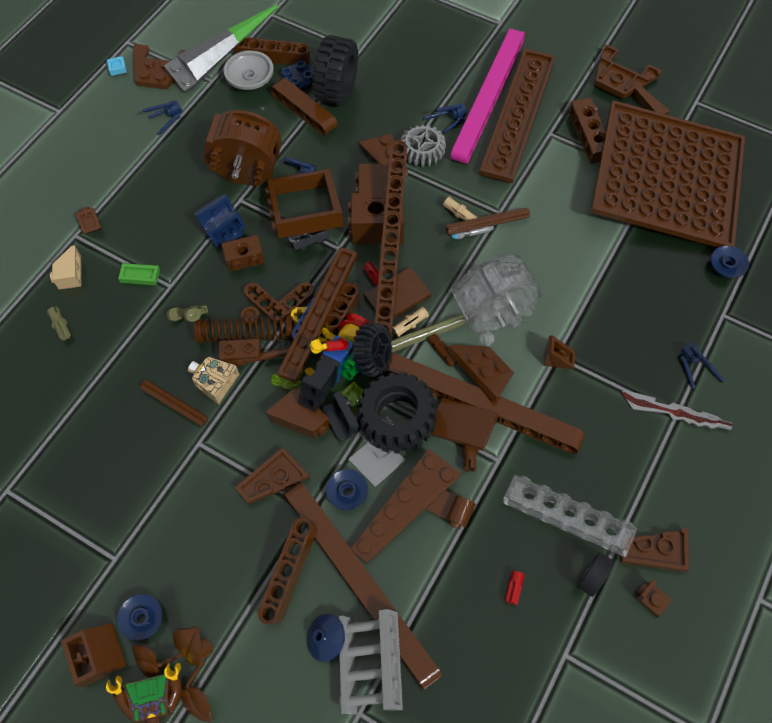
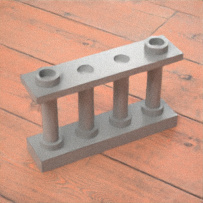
M388 609L379 610L378 620L354 623V618L339 616V620L342 622L345 630V641L340 652L341 696L339 704L341 714L356 715L357 706L381 703L383 704V710H403L398 612ZM380 630L379 644L355 647L354 633ZM381 654L380 668L356 671L355 656ZM382 679L383 691L381 693L356 696V681Z

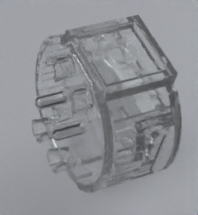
M516 254L500 255L488 259L480 265L474 264L450 289L471 330L476 333L497 331L511 324L513 328L519 327L524 322L521 317L524 315L530 316L536 311L534 306L542 295L541 289L524 260Z

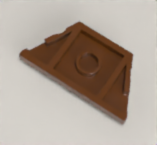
M450 345L447 350L448 353L494 403L497 402L514 372L490 347Z

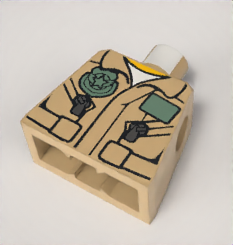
M207 357L202 364L193 361L188 367V372L194 374L192 377L194 385L217 404H220L239 376L235 365L211 357Z

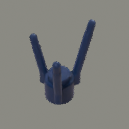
M176 100L142 110L145 113L164 108L149 115V119L166 113L168 117H173L157 132L158 135L163 133L174 121L181 118L179 114L182 113V108Z
M459 103L457 105L437 108L436 111L438 113L425 116L423 119L427 120L450 114L452 119L457 120L443 131V133H447L458 123L464 121L463 117L467 115V110L463 103Z
M284 157V163L301 168L300 174L316 171L315 165Z
M690 343L682 348L681 353L683 356L680 357V360L684 364L692 389H695V384L688 362L693 364L701 360L721 382H724V378L702 355L694 343Z

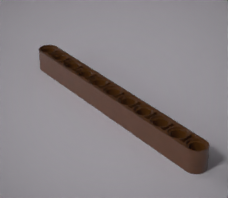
M401 140L394 141L390 147L375 323L383 324L384 327H387L388 332H390V339L393 327L407 160V145ZM400 150L403 153L396 154L395 151ZM398 167V168H400L401 170H400V171H394L393 169ZM398 185L400 188L393 189L391 186ZM396 202V203H398L399 205L396 206V207H393V206L390 205V203ZM396 220L397 223L391 225L388 223V221ZM390 237L396 239L393 243H389L386 240ZM391 255L394 257V260L387 261L385 257ZM389 273L393 277L387 280L383 278V275ZM383 292H390L391 296L384 298L381 294ZM382 310L390 312L387 317H383L379 313Z
M392 352V362L389 363V369H386V373L382 375L389 376V373L395 372V375H400V372L407 373L408 377L414 375L418 377V381L423 380L427 384V388H430L433 392V396L438 399L446 398L498 412L499 417L496 423L572 454L579 452L585 436L584 431L501 396L494 403L481 388Z
M300 482L285 492L283 495L298 517L307 518L316 524L317 533L314 539L372 620H378L379 610L388 609L397 612L304 484ZM305 523L304 525H305L306 528L308 529V528H309L308 523ZM398 614L400 659L420 687L425 690L438 680L442 673Z

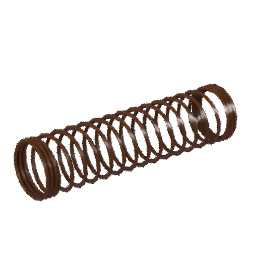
M269 316L267 317V338H265L264 335V320L263 317H261L262 331L260 339L257 331V317H255L254 339H256L257 337V339L261 341L263 337L264 340L267 341L270 337V340L273 341L276 336V339L279 341L282 335V339L284 341L286 339L288 341L293 340L292 331L294 329V321L292 316H286L285 339L283 335L281 316L279 339L276 331L275 316L273 319V338L271 337ZM237 317V318H236V330H237L236 340H237V339L241 340V339H240V336H239V318ZM243 317V318H242V327H243V337H242V340H244V338H245V340H247L246 334H245V318ZM249 317V320H248V321H249V337H248V339H250V337H251V339H253L252 333H251V318ZM213 318L211 319V341L208 338V319H205V330L202 319L194 322V337L197 343H205L207 340L209 343L213 340L217 343L219 339L222 341L220 318L217 319V341L214 337L215 323ZM224 318L223 325L225 335L223 341H225V339L227 341H230L231 339L234 340L233 319L230 318L231 336L230 340H228L227 320L226 318Z

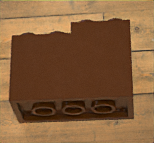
M389 163L388 165L359 164V171H356V182L359 183H356V193H352V201H348L349 238L353 237V245L382 244ZM397 167V168H394L393 170H394V171H400L401 169ZM398 185L391 186L393 189L400 188ZM396 202L390 203V205L393 206V207H396V206L399 205V204L396 203ZM404 204L402 208L400 244H404ZM390 220L388 221V223L394 225L397 223V221ZM390 237L386 241L393 243L396 239Z

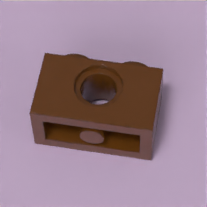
M258 235L222 243L229 271L265 263Z

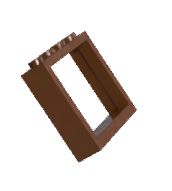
M330 169L268 179L269 187H265L271 220H273V230H277L279 238L344 227L342 210ZM326 186L332 211L281 220L276 195Z

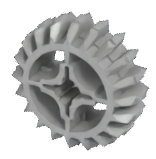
M423 124L420 127L415 125L414 128L409 127L408 131L405 130L404 135L401 136L400 140L407 145V160L409 164L414 163L415 166L421 164L422 168L424 164H427L430 167L431 163L436 164L437 160H441L442 156H444L446 148L445 138L441 131H437L436 127L431 128L430 125L425 127Z

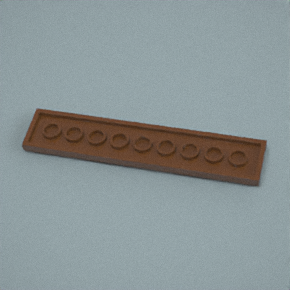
M524 48L482 162L479 175L513 184L556 56Z

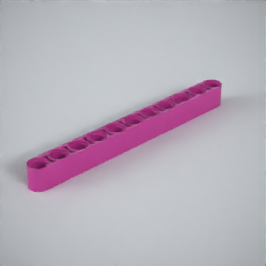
M511 28L508 30L452 149L451 160L468 164L522 47L525 32Z

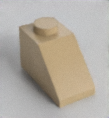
M71 246L52 264L50 279L52 283L56 284L58 289L81 286V255L76 246Z

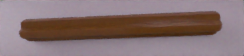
M522 208L446 225V233L454 235L530 217V210Z

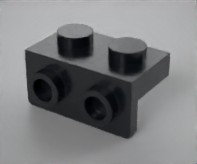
M327 230L290 236L288 239L292 248L301 251L307 249L310 244L324 242L325 238L329 237Z
M341 391L333 394V403L323 407V412L329 418L330 426L339 442L357 435L358 425L360 424L357 414H353L350 409L349 399L347 396L344 397Z

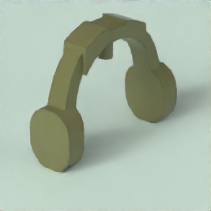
M205 304L194 305L184 309L174 307L167 311V318L170 321H177L184 316L186 321L194 322L202 314L207 313L208 310Z

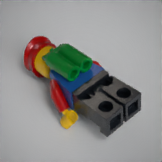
M349 313L346 315L345 320L338 325L339 334L333 341H325L324 344H321L319 339L311 341L309 346L314 354H318L323 350L324 352L317 362L315 371L312 368L305 369L307 375H305L301 382L298 404L316 412L328 395L330 387L333 388L341 375L347 380L354 378L358 369L355 368L356 362L353 361V337L356 336V330H359L360 326L370 323L368 320L357 314Z

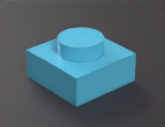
M123 56L107 60L111 76L127 73Z

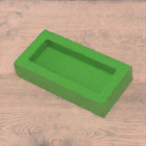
M122 263L118 280L120 283L157 285L160 268L154 265Z

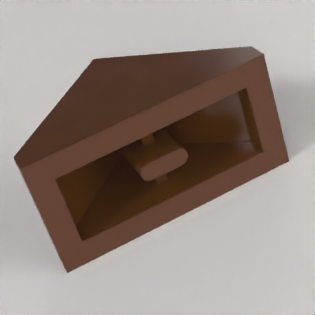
M553 335L549 336L544 351L543 366L574 369L575 351Z

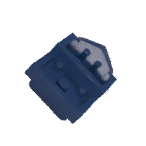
M225 194L193 213L216 247H222V243L240 239L246 227Z

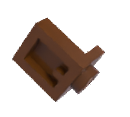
M85 207L80 209L78 213H75L84 235L102 229L94 208Z
M653 579L649 583L644 581L637 590L640 594L635 600L658 618L672 599L655 585L657 583L656 580Z

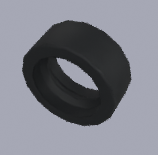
M599 552L583 574L577 587L593 597L608 577L615 562Z

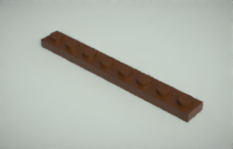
M339 247L277 373L278 377L294 383L298 382L312 353L309 344H311V341L319 338L358 257L357 252Z

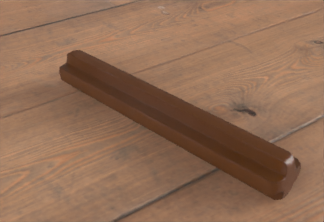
M144 380L141 383L140 388L144 392L196 424L204 426L208 418L206 415L149 380Z

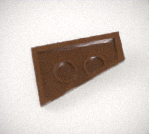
M688 528L622 540L620 563L687 573L689 571Z

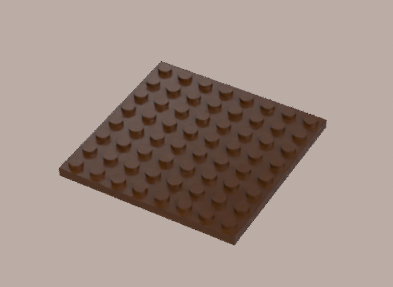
M613 100L609 109L590 213L718 248L721 246L735 247L745 136Z

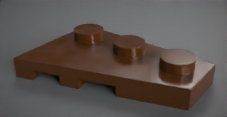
M390 133L359 142V147L365 150L368 156L378 164L388 165L390 147L394 139ZM407 168L405 172V177L408 176Z
M282 447L239 483L235 490L250 505L310 479V475Z

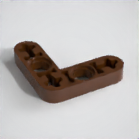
M303 282L279 302L257 283L247 284L244 287V294L246 299L263 315L269 316L272 323H274V311L277 314L281 313L282 323H284L286 316L291 317L293 309L303 307L314 297V288L309 282ZM250 291H256L258 298L254 293H250ZM264 300L271 302L267 307H262L260 304ZM295 300L297 304L290 307L287 305V302ZM276 316V324H277V325L280 324V317H279V316Z

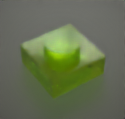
M355 382L342 391L343 396H347L352 410L358 406L359 398H362L361 393L363 391Z

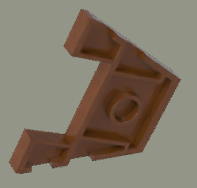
M134 44L136 85L168 90L174 83V80L166 72L164 65L170 61L147 58L150 52L149 46Z
M605 44L594 85L624 99L634 93L636 87L640 85L644 87L661 75L662 70L648 65L640 75L613 62L618 49Z

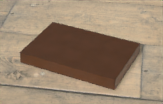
M411 267L397 274L393 318L431 297L430 291ZM378 285L364 293L365 299L375 312ZM383 292L381 296L384 298H389L391 296V293ZM382 310L379 314L383 317L389 316L390 312L387 310Z
M442 398L436 410V427L434 432L430 431L431 436L484 451L499 415L498 412Z

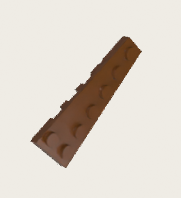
M428 449L357 539L351 550L368 564L391 540L396 538L406 526L428 508L435 499L461 477L462 473Z

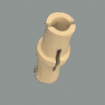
M448 197L443 203V206L453 212L456 218H461L464 221L478 218L468 211L465 205H460L451 197Z
M420 307V309L411 315H406L404 320L393 326L392 332L397 338L409 329H414L416 324L423 319L429 317L428 312L424 307ZM416 318L414 321H412L411 323H409L408 325H406V326L404 327V325H405L406 323H408V322L411 321L412 319Z

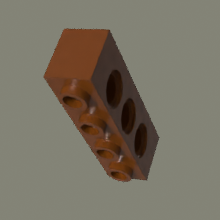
M591 98L571 101L568 113L590 164L600 162L606 129L603 127L602 118L597 113V107L593 104Z

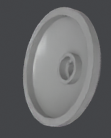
M258 51L239 52L230 57L224 66V75L227 82L243 90H253L262 87L271 79L274 72L271 59Z

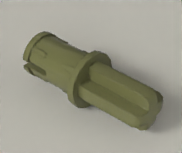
M54 307L49 308L47 314L52 322L51 327L56 330L58 337L62 341H66L71 336L66 326V319L62 317L58 307H55V310Z

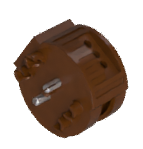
M231 110L224 112L222 115L215 113L206 139L204 163L209 164L211 171L216 172L231 182L251 186L263 185L273 175L276 159L282 146L279 130L269 120L253 112Z

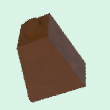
M298 386L266 411L271 422L314 439L319 435H324L330 427L329 418L319 408L314 412L298 404L300 393Z

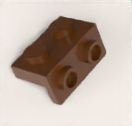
M259 339L219 341L220 360L259 358V353L262 352Z

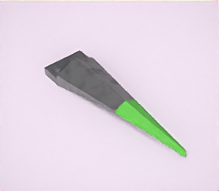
M278 4L178 54L175 59L164 65V69L183 93H187L196 87L247 35L277 10Z

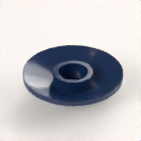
M721 246L712 253V267L724 277H740L749 268L748 257L739 248Z
M349 469L338 471L332 475L327 483V498L337 509L344 511L354 510L360 507L367 498V481L357 471ZM349 489L351 490V494L345 495L344 491Z
M146 594L135 595L127 599L120 607L117 615V626L121 634L134 641L145 640L154 635L159 629L163 618L160 603L154 597ZM145 615V621L139 623V617Z
M331 614L318 616L310 625L307 633V647L312 657L322 662L331 661L339 655L343 648L345 630L339 618Z

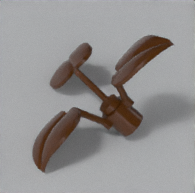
M199 626L179 628L174 631V644L180 653L162 662L156 661L155 653L150 648L144 645L132 647L138 668L148 678L159 676L158 667H162L183 656L189 664L197 665L186 683V689L181 690V700L186 710L195 718L207 722L214 720L211 716L210 705L205 694L197 687H192L193 680L201 667L205 665L203 660L213 653V646L206 638L200 639Z

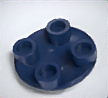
M302 60L282 69V78H286L299 89L308 86L312 82L313 69Z

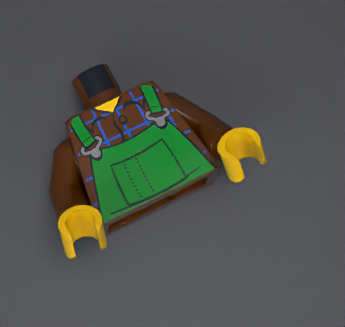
M168 663L164 670V675L124 684V688H121L122 678L116 676L115 680L118 685L113 686L108 680L106 690L113 694L119 708L129 720L134 721V723H161L162 718L172 716L173 710L177 707L181 698L182 685L181 678L178 675L181 664L177 663L175 665L176 671H172Z

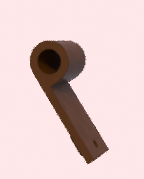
M445 491L425 510L448 520V525L460 530L461 527L466 528L476 504L462 496Z

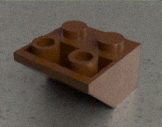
M113 623L84 629L61 640L74 685L86 687L127 667Z

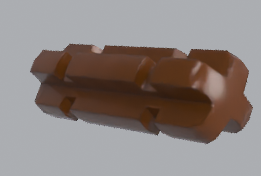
M433 334L428 338V342L435 346L434 349L443 360H446L445 362L448 366L452 367L457 363L448 353V347L443 341H440L441 338L437 334Z

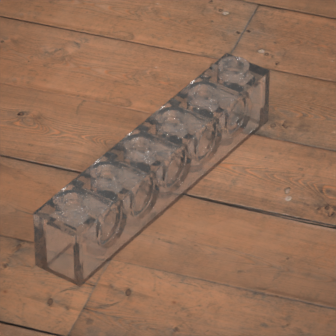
M514 475L504 496V504L623 557H626L638 529L630 521L616 519L609 512L595 510L586 502L572 500L569 495L564 493L558 494L543 484L537 485L525 476L519 477ZM532 493L535 498L527 499L524 495ZM552 502L555 507L548 508L544 503ZM571 510L575 513V516L569 517L564 512ZM591 519L595 522L596 525L589 526L586 524L585 520ZM606 529H614L616 531V535L608 534L606 532Z

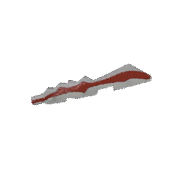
M627 390L622 391V395L633 410L669 414L672 420H683L687 424L692 423L697 427L732 429V422L724 421L718 416L703 411L701 413L696 412L691 408L675 403L670 405L655 402L656 398Z

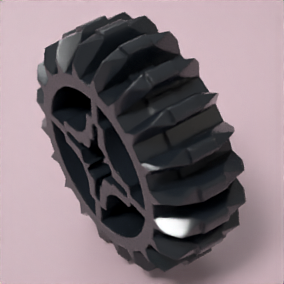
M364 324L360 326L359 330H356V336L353 337V361L356 362L355 368L363 376L378 377L386 373V369H389V363L392 362V339H390V332H387V327H384L383 324Z

